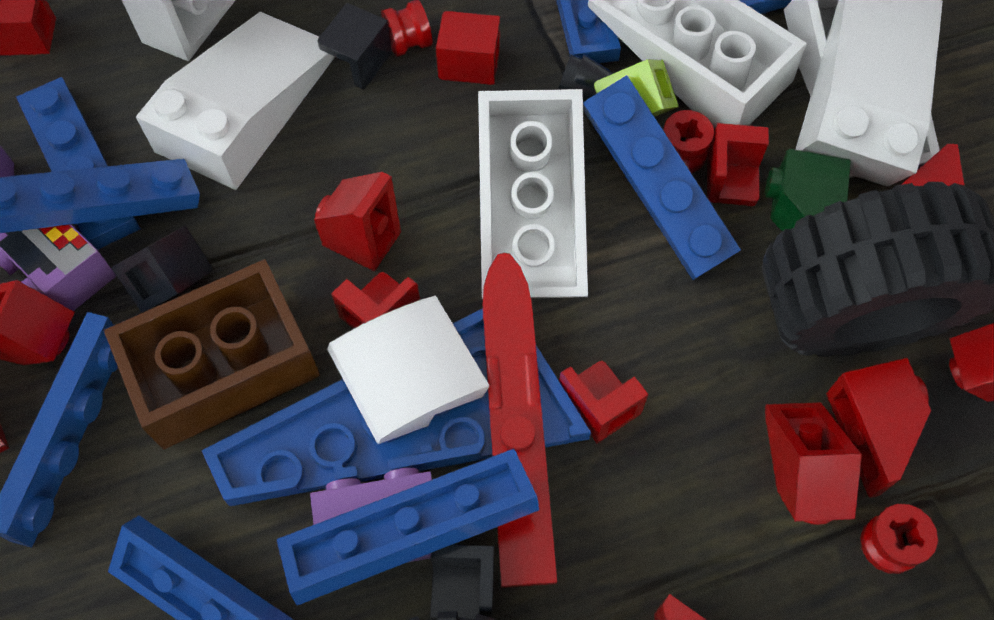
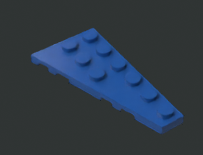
M482 308L456 321L453 325L487 380ZM536 346L545 448L589 440L591 431ZM342 379L201 451L224 501L229 506L326 489L325 486L328 483L340 479L353 478L364 482L384 478L386 473L401 468H416L419 471L487 459L493 457L488 389L482 398L435 414L427 427L377 444Z

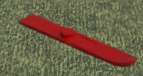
M500 253L489 267L483 287V322L487 381L490 385L488 396L492 456L515 449L537 495L539 511L497 527L501 588L557 584L532 301L528 282L520 265L510 253Z

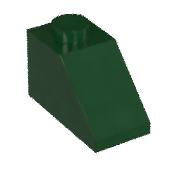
M794 149L787 150L780 168L771 167L765 188V197L773 199L770 219L781 232L785 229L794 228L796 221L809 214L814 216L824 211L826 206L839 201L847 202L851 160Z

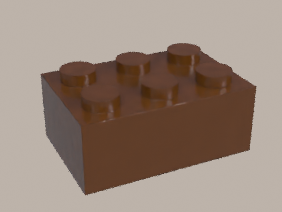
M266 259L104 330L141 427L163 450L320 376L311 352Z

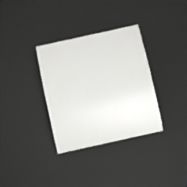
M436 295L400 307L368 321L330 342L327 348L377 444L427 427L435 414L482 398L490 386Z

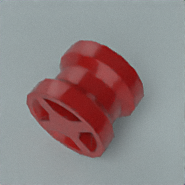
M419 0L408 2L405 9L398 11L393 8L381 10V17L388 20L392 52L396 57L406 54L408 48L416 45L421 48L432 46L431 28L425 10Z
M681 110L673 113L666 120L663 131L689 171L693 173L705 164L714 136L713 124L700 112ZM681 137H685V141H681Z
M895 504L884 509L863 527L860 540L861 549L866 559L876 569L890 574H900L927 561L936 551L938 536L937 529L931 518L921 509L910 504ZM904 532H906L905 535L908 538V544H910L911 546H905V542L902 537Z

